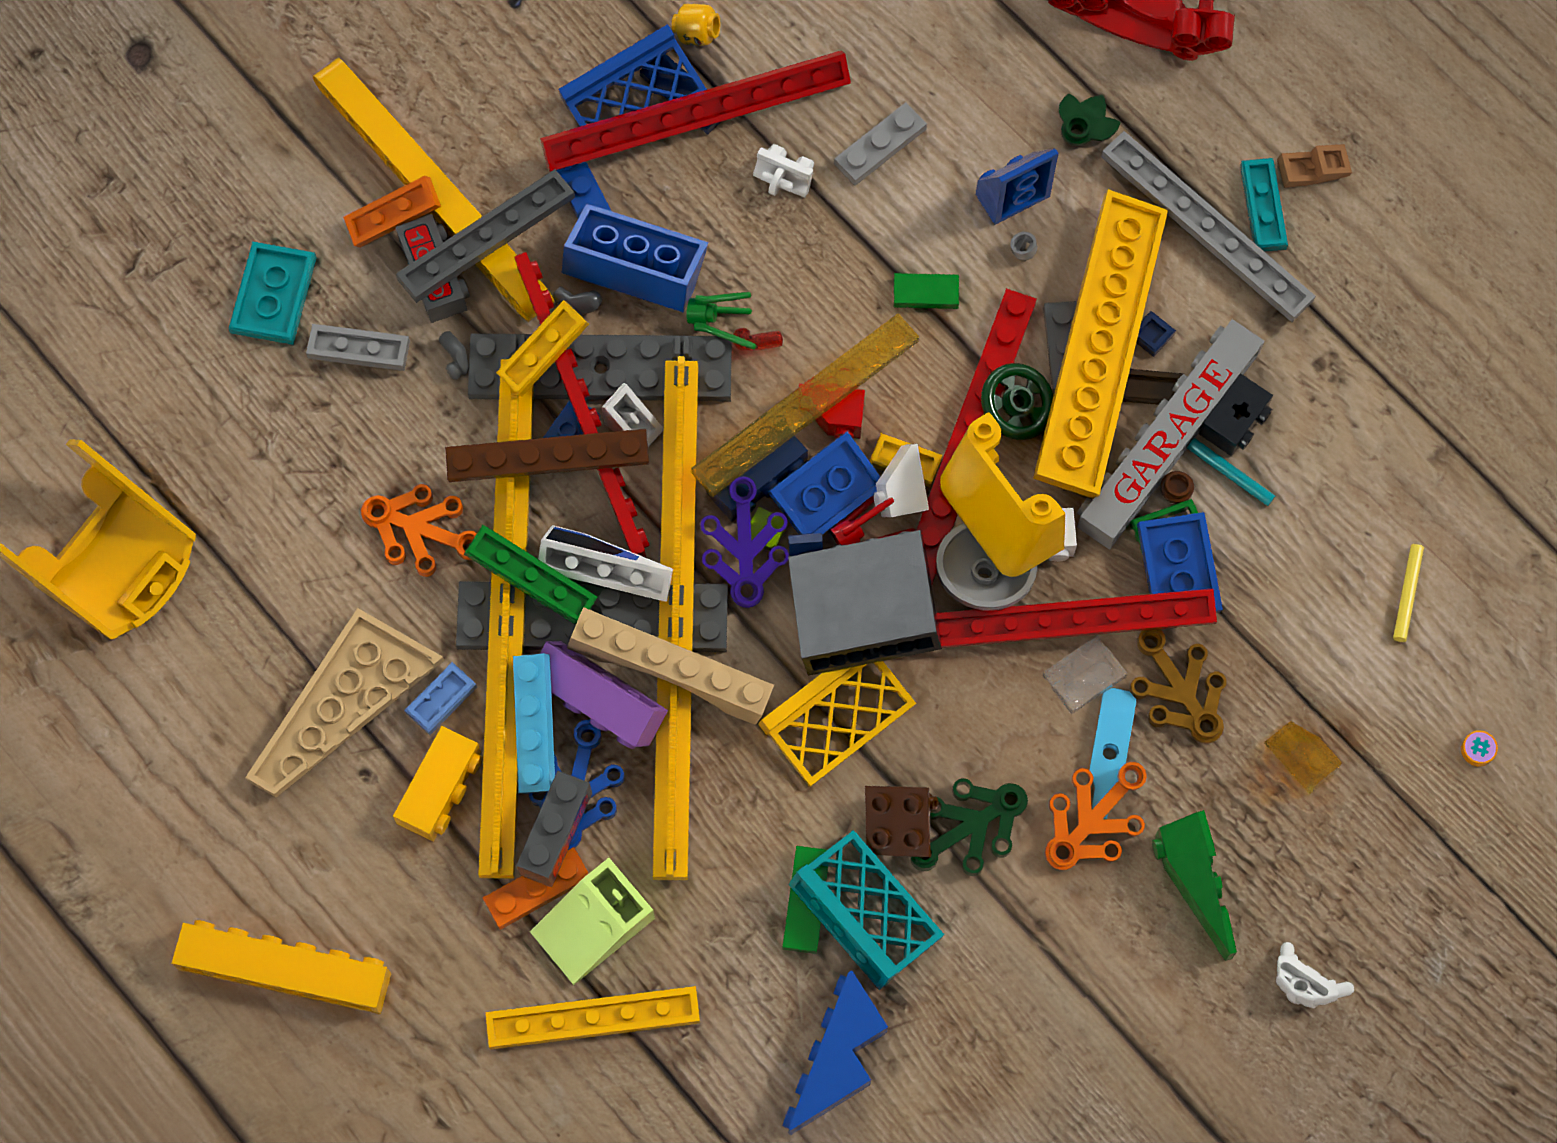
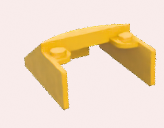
M70 439L66 445L91 465L82 477L81 487L83 493L98 506L57 557L40 546L26 547L16 556L0 543V558L31 581L35 587L112 640L144 624L171 598L190 564L189 558L196 534L85 442Z

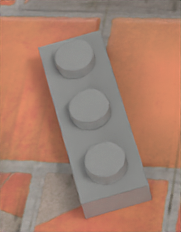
M905 102L834 158V165L856 186L927 129V123Z
M312 324L306 355L308 359L405 371L410 339L409 336Z

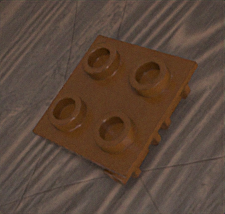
M865 786L866 845L875 855L931 857L930 813L932 810H937L938 798L929 793V787Z

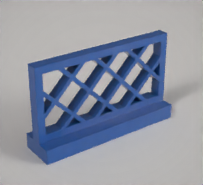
M667 24L558 90L561 99L572 113L578 125L584 126L587 125L586 123L591 124L600 121L603 105L620 108L619 115L624 114L625 110L635 111L642 109V107L627 104L630 88L648 92L644 108L649 107L652 93L670 97L669 100L687 96L675 93L679 77L693 80L698 89L691 94L707 89ZM671 50H674L679 58L677 70L659 66L661 57ZM654 60H656L655 65L649 64V63L653 62ZM682 65L685 67L688 73L681 72ZM641 68L653 71L650 85L644 86L632 83L634 72ZM657 72L675 76L671 92L654 88ZM627 76H629V77H628V81H623V80H622V79L626 78ZM612 85L626 87L622 103L605 99L607 88ZM601 93L600 98H599V97H594V96H596L597 94ZM586 101L599 103L595 119L581 116L576 107Z

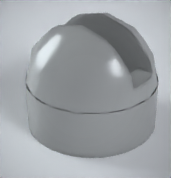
M1020 232L1011 239V249L1016 258L1027 261L1035 256L1037 242L1033 234ZM1026 243H1030L1027 251H1024Z

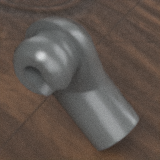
M561 286L552 296L558 304L563 300L568 302L580 315L594 312L602 304V296L595 290L572 295Z
M446 331L439 337V343L453 359V362L446 366L447 373L453 380H457L462 375L466 376L469 370L466 349L452 332Z

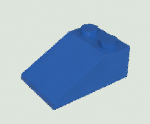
M1055 148L1032 152L1024 157L1022 155L1016 156L1005 167L997 171L994 169L989 170L977 180L975 195L994 225L1050 197L1059 154Z

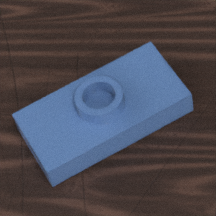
M451 662L404 711L423 730L431 735L477 688V684Z

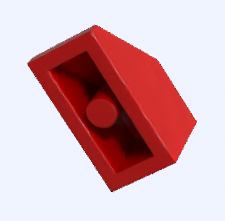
M799 383V403L828 436L837 438L848 431L853 439H861L865 390Z

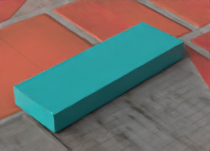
M1273 158L1241 161L1240 169L1253 242L1264 252L1286 250L1288 241Z

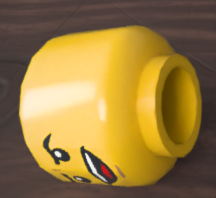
M683 4L678 13L673 15L672 31L677 34L678 40L682 44L705 46L709 45L714 38L719 36L721 27L720 16L708 4Z

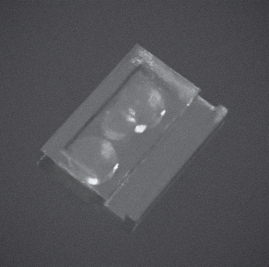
M1097 635L1043 672L1042 676L1045 680L1047 679L1053 691L1069 712L1073 714L1122 681L1128 673L1108 647H1105L1101 642L1099 635Z

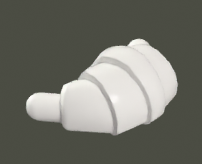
M1285 942L1281 945L1280 956L1277 961L1276 983L1287 994L1288 1000L1292 1003L1316 1008L1318 1005L1329 1004L1340 997L1349 996L1354 992V985L1352 983L1342 982L1336 984L1335 980L1326 979L1316 970L1299 961L1298 956L1294 954L1295 949L1292 943Z

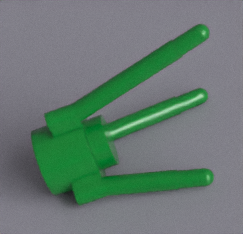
M750 292L712 296L696 295L695 298L689 299L686 318L688 324H694V331L707 332L750 349L756 348V344L709 326V323H715L717 313L751 314L752 310L750 308L722 307L716 304V302L750 298Z

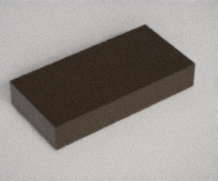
M1130 369L1122 402L1159 405L1164 398L1169 401L1175 394L1172 389L1183 373Z

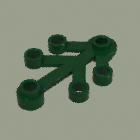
M965 778L958 779L952 789L953 796L957 800L967 801L968 799H974L990 803L991 805L978 811L944 804V801L937 797L941 810L938 813L931 812L930 819L945 818L963 823L930 843L931 857L928 860H923L920 857H910L912 865L919 871L933 869L937 864L939 854L972 834L968 855L963 860L962 868L969 876L980 874L984 865L982 852L988 823L999 816L998 836L992 841L991 851L999 858L1008 856L1012 849L1010 836L1014 817L1021 815L1028 804L1025 790L1017 784L1007 783L1000 786L997 790L974 786L970 780ZM959 785H966L969 788V793L961 795L957 792L956 788ZM1014 795L1017 803L1009 805L1005 802L1004 797ZM998 841H1004L1008 845V849L1004 852L998 851L995 844ZM970 859L978 861L979 868L976 870L969 869L966 865L967 861Z

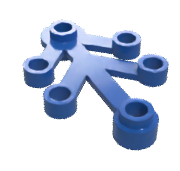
M583 720L574 728V739L578 749L571 776L584 781L592 749L596 748L602 739L601 730L593 726L590 720ZM591 732L595 736L592 741L585 742L582 740L583 734ZM554 754L555 775H556L557 771H561V770H560V768L558 767V761H557V758H556V756H555V754ZM615 764L609 765L605 768L603 774L590 781L591 798L609 786H620L624 781L623 769ZM611 771L620 773V777L616 781L609 780L607 776ZM545 792L546 795L542 800L534 799V793H529L530 801L541 809L548 792ZM603 797L598 800L595 808L583 814L569 849L576 848L582 839V831L601 819L610 820L616 815L617 807L613 799ZM605 803L613 806L612 811L608 814L600 811V807Z

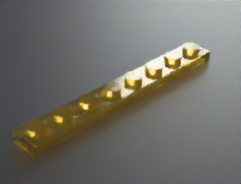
M897 313L693 466L691 473L710 496L714 497L731 484L734 479L743 475L919 342L918 334Z

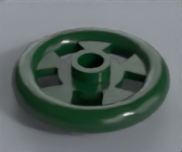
M1010 363L996 368L987 377L981 392V405L984 415L990 412L1001 428V435L1014 440H1028L1045 431L1054 394L1048 381L1036 369L1025 364ZM1015 376L1027 379L1026 387L1015 385ZM999 383L1007 388L1002 398L995 394ZM1033 394H1040L1042 407H1034ZM1013 398H1017L1019 400L1020 407H1017L1014 404ZM1001 407L1011 416L1007 422L997 412ZM1029 414L1033 424L1023 427L1020 418Z

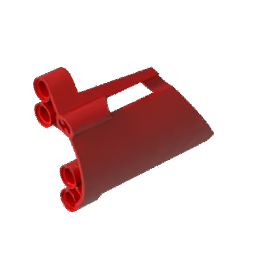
M1048 0V3L1053 7L1075 15L1106 32L1141 45L1170 51L1183 60L1194 61L1198 58V55L1223 51L1232 46L1235 14L1233 16L1229 12L1213 10L1214 0H1199L1196 9L1186 8L1182 0Z

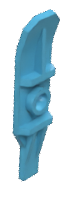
M1111 688L1102 695L1089 768L1093 774V785L1095 788L1092 809L1118 782V771L1126 764L1137 700L1130 691ZM1106 748H1111L1115 751L1116 757L1111 760L1106 759L1103 751Z

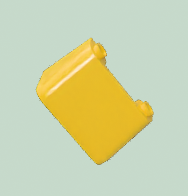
M988 412L976 419L968 427L941 475V491L996 568L1003 575L1016 577L1064 550L1065 512L1055 499L1046 494H1037L1022 501L996 466V463L999 462V455L994 448L1001 440V428L991 413Z

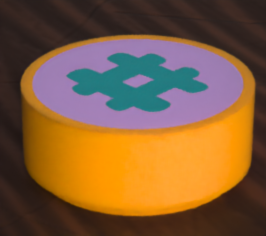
M1480 730L1468 734L1461 745L1463 758L1469 764L1477 767L1489 764L1495 758L1498 751L1495 738L1488 732Z

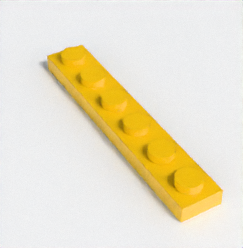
M696 986L485 1012L490 1050L700 1023Z

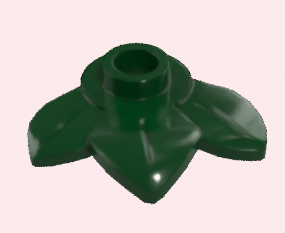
M1067 94L1059 104L1058 112L1063 121L1061 135L1064 141L1070 145L1082 146L1090 140L1105 141L1111 138L1119 129L1120 121L1105 117L1106 103L1103 95L1090 97L1080 103L1073 95ZM1074 129H1078L1082 132V134L1077 135L1072 133L1071 131Z

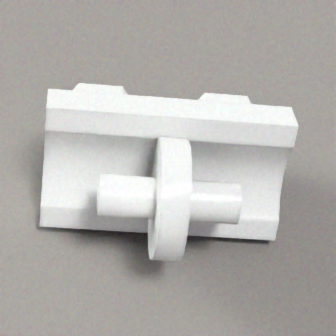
M773 144L768 150L761 147L757 153V163L753 176L770 184L768 193L771 195H777L781 188L805 198L809 192L812 179L813 160L802 156L794 162L786 158L787 152L783 147Z

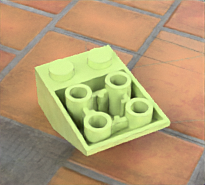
M607 858L586 875L530 933L570 982L575 985L652 922L655 916L650 905L612 860Z

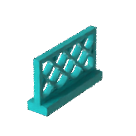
M854 830L809 865L806 864L797 871L788 884L879 990L945 935ZM849 843L860 853V863L842 861V850ZM836 854V860L830 859ZM821 865L836 867L835 883L823 881L816 874L815 870ZM842 868L859 871V886L841 884ZM865 872L877 873L883 879L882 889L865 887ZM840 892L858 893V909L846 908L840 901ZM864 894L882 897L881 912L864 910ZM888 898L900 899L905 905V916L888 913ZM863 917L881 920L880 936L866 932L863 928ZM887 921L905 923L904 939L887 937ZM911 924L922 925L931 937L925 942L911 940ZM886 944L904 946V959L897 965L886 955ZM910 947L917 948L910 954Z

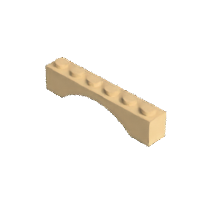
M584 607L567 646V649L596 661L628 667L666 680L703 698L724 713L754 725L762 717L774 687L773 684Z

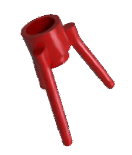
M873 495L848 516L835 524V527L830 529V532L837 545L861 542L860 539L865 535L860 526L893 504L894 499L892 497L888 498L855 520L874 502ZM910 528V529H907V530L898 531V532L891 533V534H887V535L880 536V537H877V538H883V537L898 535L899 533L904 532V531L913 532V531H916V529H915V528Z

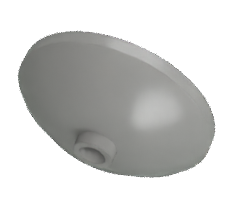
M964 523L952 529L944 537L936 557L937 575L947 593L961 604L979 610H1000L1018 603L1031 590L1037 574V566L1016 577L1003 575ZM987 574L989 578H982L979 575Z

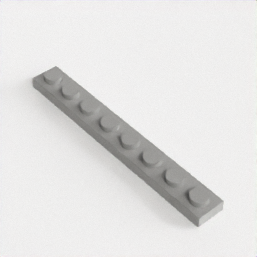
M1125 131L1102 151L1101 157L1158 207L1167 209V215L1288 320L1293 322L1314 301L1316 296Z

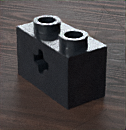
M1240 373L1203 422L1199 435L1232 457L1238 447L1244 450L1254 436L1251 430L1256 423L1262 426L1273 409L1269 405L1273 395ZM1239 414L1242 415L1239 420L1235 418Z

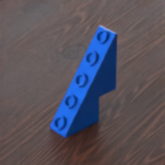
M853 971L848 972L847 977L840 975L833 994L839 996L834 1009L828 1007L821 1024V1027L826 1029L822 1042L815 1040L808 1060L814 1063L809 1075L802 1073L795 1093L801 1095L796 1108L790 1106L782 1126L789 1129L788 1133L790 1135L871 1084L869 1075L855 1053L885 1035L888 1026Z

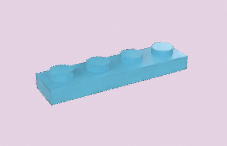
M550 654L513 656L518 793L548 792L555 778Z

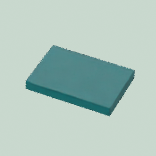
M252 241L228 328L231 334L294 345L317 259L315 252Z

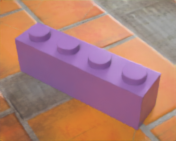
M546 641L540 654H550L552 696L556 695L564 700L563 705L567 709L578 714L582 712L590 717V723L596 728L603 731L610 730L618 736L617 741L631 749L650 746L668 710L585 656L567 649L568 645L562 641Z

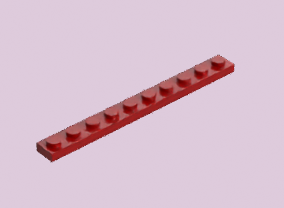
M842 50L540 138L547 168L550 172L554 169H562L851 84L846 55Z
M527 252L514 256L538 322L541 325L551 314L550 309L555 307L548 289L542 291L538 280L543 279L537 261L530 262ZM567 349L555 361L556 367L583 434L598 433L597 428L602 426L595 407L589 409L585 398L590 396L583 378L577 380L573 368L578 367L572 349ZM619 467L615 469H597L629 551L647 558L644 548L650 545L643 527L636 529L632 519L638 515L631 497L624 499L620 489L626 485Z
M1007 288L927 500L929 510L923 511L916 531H921L926 548L931 585L937 574L936 557L939 546L944 537L954 528L958 514L941 491V475L970 424L984 415L981 405V392L985 380L996 368L1015 362L1036 305L1037 298ZM999 383L995 390V394L1000 398L1003 395L1005 386Z
M1214 589L1010 606L1000 610L987 611L975 609L936 613L942 648L1212 625L1217 623Z

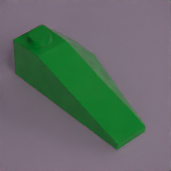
M1198 811L1159 827L1155 835L1156 839L1152 840V846L1156 859H1162L1165 871L1224 960L1227 961L1233 959L1237 950L1228 910L1225 905L1220 906L1218 900L1222 899L1223 885L1221 876H1218L1215 871L1213 872L1211 867L1213 865V856H1216L1208 821L1205 811Z

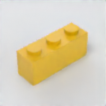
M441 726L393 815L396 823L433 842L437 834L442 835L450 822L451 817L448 814L453 804L458 805L465 795L467 786L464 784L469 774L474 775L481 765L483 756L480 755L481 749L479 744Z

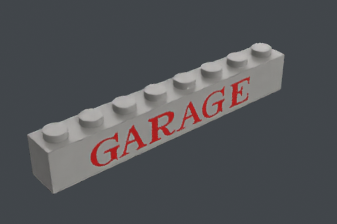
M1233 319L1226 328L1220 326L1215 331L1209 341L1213 345L1207 352L1201 350L1191 364L1194 368L1188 377L1183 374L1178 379L1172 389L1175 394L1169 401L1165 398L1161 401L1153 414L1156 416V419L1151 425L1145 423L1135 436V440L1138 442L1132 450L1125 448L1115 463L1119 466L1112 475L1108 472L1104 475L1100 495L1093 500L1088 497L1079 508L1077 514L1080 515L1077 528L1109 550L1161 484L1164 476L1171 471L1192 440L1200 433L1203 422L1239 374L1244 375L1260 354L1265 341Z

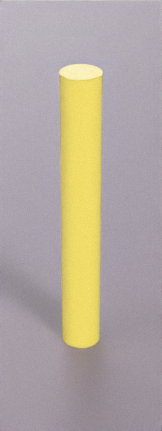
M1412 544L1410 546L1393 639L1398 642L1407 641L1424 547L1419 544Z

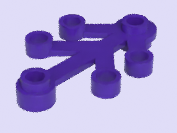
M738 477L729 486L730 497L736 502L738 541L721 526L719 519L713 515L702 518L700 529L704 534L712 535L739 560V574L722 561V555L716 549L704 551L701 561L706 568L714 569L731 585L730 595L737 605L750 608L762 600L764 595L763 583L778 566L787 563L789 552L783 546L772 547L768 553L769 559L754 574L752 560L777 532L785 530L788 521L783 513L774 512L768 516L767 524L751 539L750 501L754 499L757 488L752 479ZM739 484H745L748 487V494L744 497H740L736 493V487ZM774 516H780L783 519V525L779 529H775L771 525V520ZM707 519H713L716 522V529L712 532H708L704 528V523ZM777 549H781L785 554V558L781 562L774 561L772 557L773 552ZM714 552L717 554L718 561L715 565L707 564L705 558L708 553ZM745 584H749L753 588V593L750 597H743L741 595V587Z

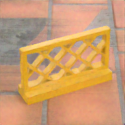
M883 661L874 663L881 672L880 685L861 682L862 669L868 664L821 673L759 722V727L766 735L768 734L809 787L917 704ZM857 673L856 682L847 681ZM885 678L887 679V681L890 683L891 686H884V685H885ZM839 686L855 687L853 705L834 703L836 689ZM860 688L879 690L877 708L858 706ZM884 691L897 692L905 704L897 711L882 709ZM831 693L830 702L821 701ZM812 707H829L827 726L808 724L809 710ZM834 708L853 710L851 729L832 727ZM857 711L875 713V728L870 732L855 730ZM804 714L803 723L794 722ZM881 714L890 715L888 718H886L883 722L880 723ZM788 726L803 728L801 746L787 745L779 733ZM807 729L826 731L824 750L805 747ZM831 732L850 734L849 748L844 752L830 751ZM855 735L863 736L860 740L854 743ZM792 751L800 752L799 759ZM804 752L824 755L822 769L813 776L803 766ZM828 755L837 756V758H835L827 765Z

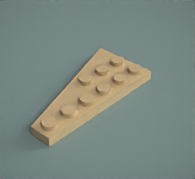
M357 608L245 778L248 782L277 798L444 662L443 656Z

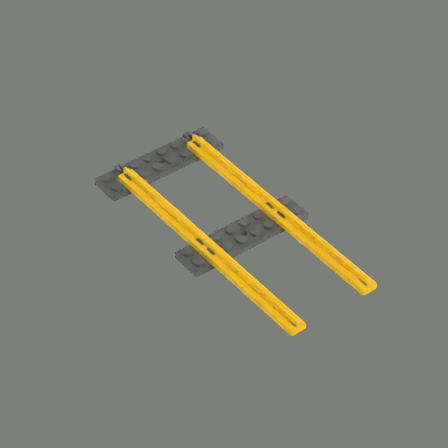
M471 334L468 397L469 399H499L497 442L532 439L533 400L569 399L555 362L522 397L496 373L532 334ZM579 335L567 349H572L578 367L573 368L577 380L583 378L590 396L586 397L585 400H608L623 383L627 384L640 400H664L660 564L672 568L673 573L666 602L592 583L577 584L597 596L590 609L596 613L692 652H727L728 584H694L698 401L731 402L732 342L717 336ZM598 364H604L607 367V370L602 374L597 373L594 369ZM530 475L496 478L493 531L527 552ZM492 572L491 582L459 581L456 647L457 650H488L478 875L479 878L514 879L518 770L513 656L523 655V650H542L546 641H562L568 645L576 625ZM657 677V703L667 709L668 712L656 733L653 880H688L692 692ZM500 850H502L501 868H499ZM665 852H667V856H666V870H665ZM674 852H676V866H675V870H674Z

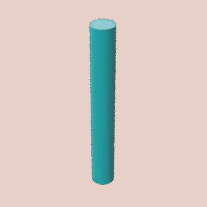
M1196 438L1187 447L1189 451L1266 506H1269L1276 497Z

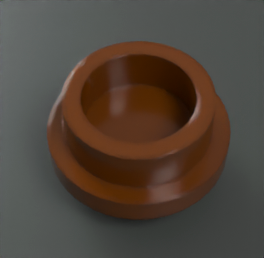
M1172 471L1164 476L1160 489L1167 501L1178 504L1191 498L1194 492V483L1188 474L1181 471Z

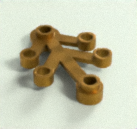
M1162 630L1141 631L1137 639L1138 649L1144 655L1153 658L1171 687L1152 683L1145 677H1136L1131 682L1130 692L1136 699H1144L1149 696L1182 704L1190 714L1170 712L1163 705H1155L1148 714L1149 723L1158 728L1167 724L1188 729L1192 737L1200 743L1210 744L1217 741L1224 730L1223 720L1217 714L1221 692L1227 683L1225 675L1214 671L1207 676L1205 688L1208 693L1204 708H1202L1195 697L1201 668L1208 657L1207 648L1198 643L1189 647L1186 654V659L1189 663L1184 680L1163 649L1166 638ZM1152 639L1156 642V647L1148 648L1144 641ZM1198 650L1203 654V658L1200 660L1194 659L1191 652ZM1210 679H1219L1222 686L1218 688L1213 687L1210 684ZM1142 683L1145 685L1146 691L1139 693L1135 690L1134 685ZM1160 711L1164 714L1165 719L1157 721L1154 719L1153 713ZM1200 724H1210L1212 731L1208 733L1203 732Z

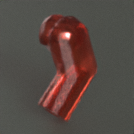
M739 328L733 333L735 336L756 344L755 349H750L734 343L735 347L740 351L765 350L781 347L783 344L780 331L750 335L749 329Z

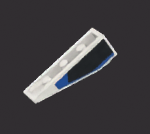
M554 525L550 527L541 539L538 559L567 578L665 602L668 600L673 569L586 533Z

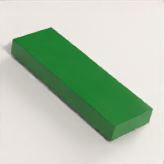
M796 846L792 878L797 871L806 864L809 865L827 850ZM821 865L815 872L823 881H827L828 866ZM790 888L782 950L817 954L821 922L794 890Z

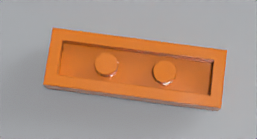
M424 175L343 218L354 246L361 248L396 230L395 227L414 221L440 208L441 204L431 178Z
M573 847L567 851L552 888L521 876L484 896L483 900L498 928L501 930L570 892L589 873Z

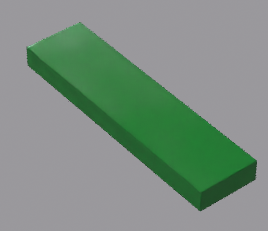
M485 525L481 526L464 553L468 558L575 625L583 607L590 610L597 599V596Z

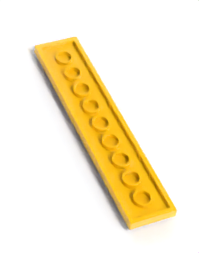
M1109 189L1104 194L1033 479L1092 499L1100 495L1165 226L1167 209Z

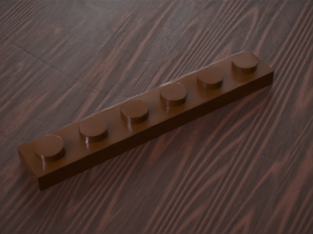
M646 429L445 447L447 480L449 483L649 465Z

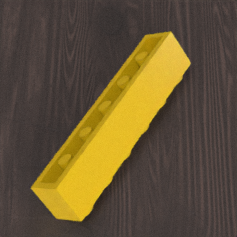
M195 920L194 925L182 924L171 963L180 971L381 1014L391 977V972L387 967L383 966L384 961L364 957L363 962L349 959V953L333 949L329 951V954L316 952L317 947L302 942H296L295 947L282 944V939L270 935H262L261 939L248 937L249 932L238 928L229 927L228 931L224 932L215 930L214 924L201 920Z

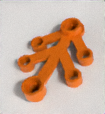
M419 484L412 491L390 500L380 495L368 498L362 505L361 515L368 526L378 528L385 545V557L390 564L399 565L406 558L404 547L396 542L391 525L404 529L416 558L415 567L417 572L423 577H429L435 573L436 563L434 558L428 554L421 536L457 550L461 558L472 560L464 555V547L472 542L477 534L476 532L464 531L457 535L428 524L445 516L449 518L459 517L463 512V505L458 497L448 496L442 503L409 516L398 511L413 504L425 507L432 502L433 495L427 485ZM421 491L428 493V496L423 500L416 498L417 494ZM450 503H457L459 505L455 511L447 510V506ZM376 509L384 510V514L381 517L373 516V512ZM397 549L401 551L400 556L397 558L389 556L392 550ZM424 561L432 563L431 567L427 570L420 568L421 563Z
M1128 762L1123 765L1118 771V782L1093 809L1091 806L1090 788L1093 783V774L1086 768L1076 770L1072 775V784L1076 787L1078 826L1070 835L1068 833L1066 814L1070 808V799L1062 793L1051 797L1049 809L1054 817L1055 837L1048 842L1045 856L1053 868L1068 870L1075 866L1079 859L1103 858L1105 861L1113 862L1120 858L1122 847L1114 840H1109L1102 845H1080L1089 834L1126 833L1129 836H1138L1144 831L1145 822L1138 815H1131L1126 819L1102 820L1128 790L1134 791L1144 785L1147 774L1141 764ZM1127 771L1136 773L1137 781L1135 783L1126 781L1125 773ZM1078 773H1085L1088 776L1089 781L1086 785H1080L1077 782L1076 777ZM1056 798H1062L1065 801L1066 807L1064 810L1059 811L1055 809L1053 802ZM1135 819L1139 822L1140 829L1138 832L1129 830V820ZM1107 845H1114L1116 847L1117 855L1115 857H1108L1105 854V847ZM1062 846L1068 850L1069 854L1066 859H1059L1057 857L1056 850L1058 847Z

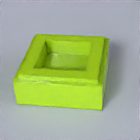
M758 507L751 520V539L767 524V518L772 514L771 512ZM774 516L771 520L772 527L775 529L781 528L783 519L779 516ZM785 530L777 532L764 546V549L770 551L772 547L777 546Z

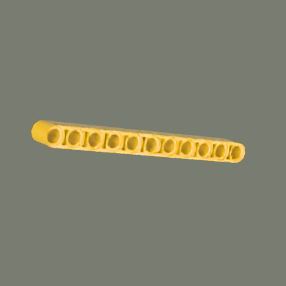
M340 58L335 59L312 76L323 95L404 185L424 175L431 178L441 207L430 212V214L433 215V218L439 224H443L445 231L450 237L483 217ZM506 243L475 265L513 308L529 322L536 317V314L516 266L514 256L517 254ZM538 280L541 290H547L546 286Z

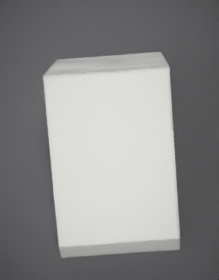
M625 383L602 406L604 424L614 432L646 429L648 447L664 430L661 424Z

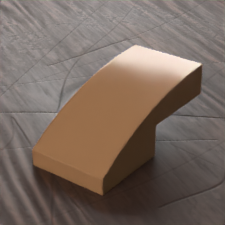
M1345 144L1315 146L1311 152L1281 153L1277 158L1284 188L1324 183L1352 174Z

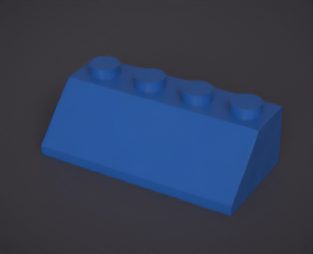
M586 203L564 245L561 273L684 313L688 301L694 292L708 242Z

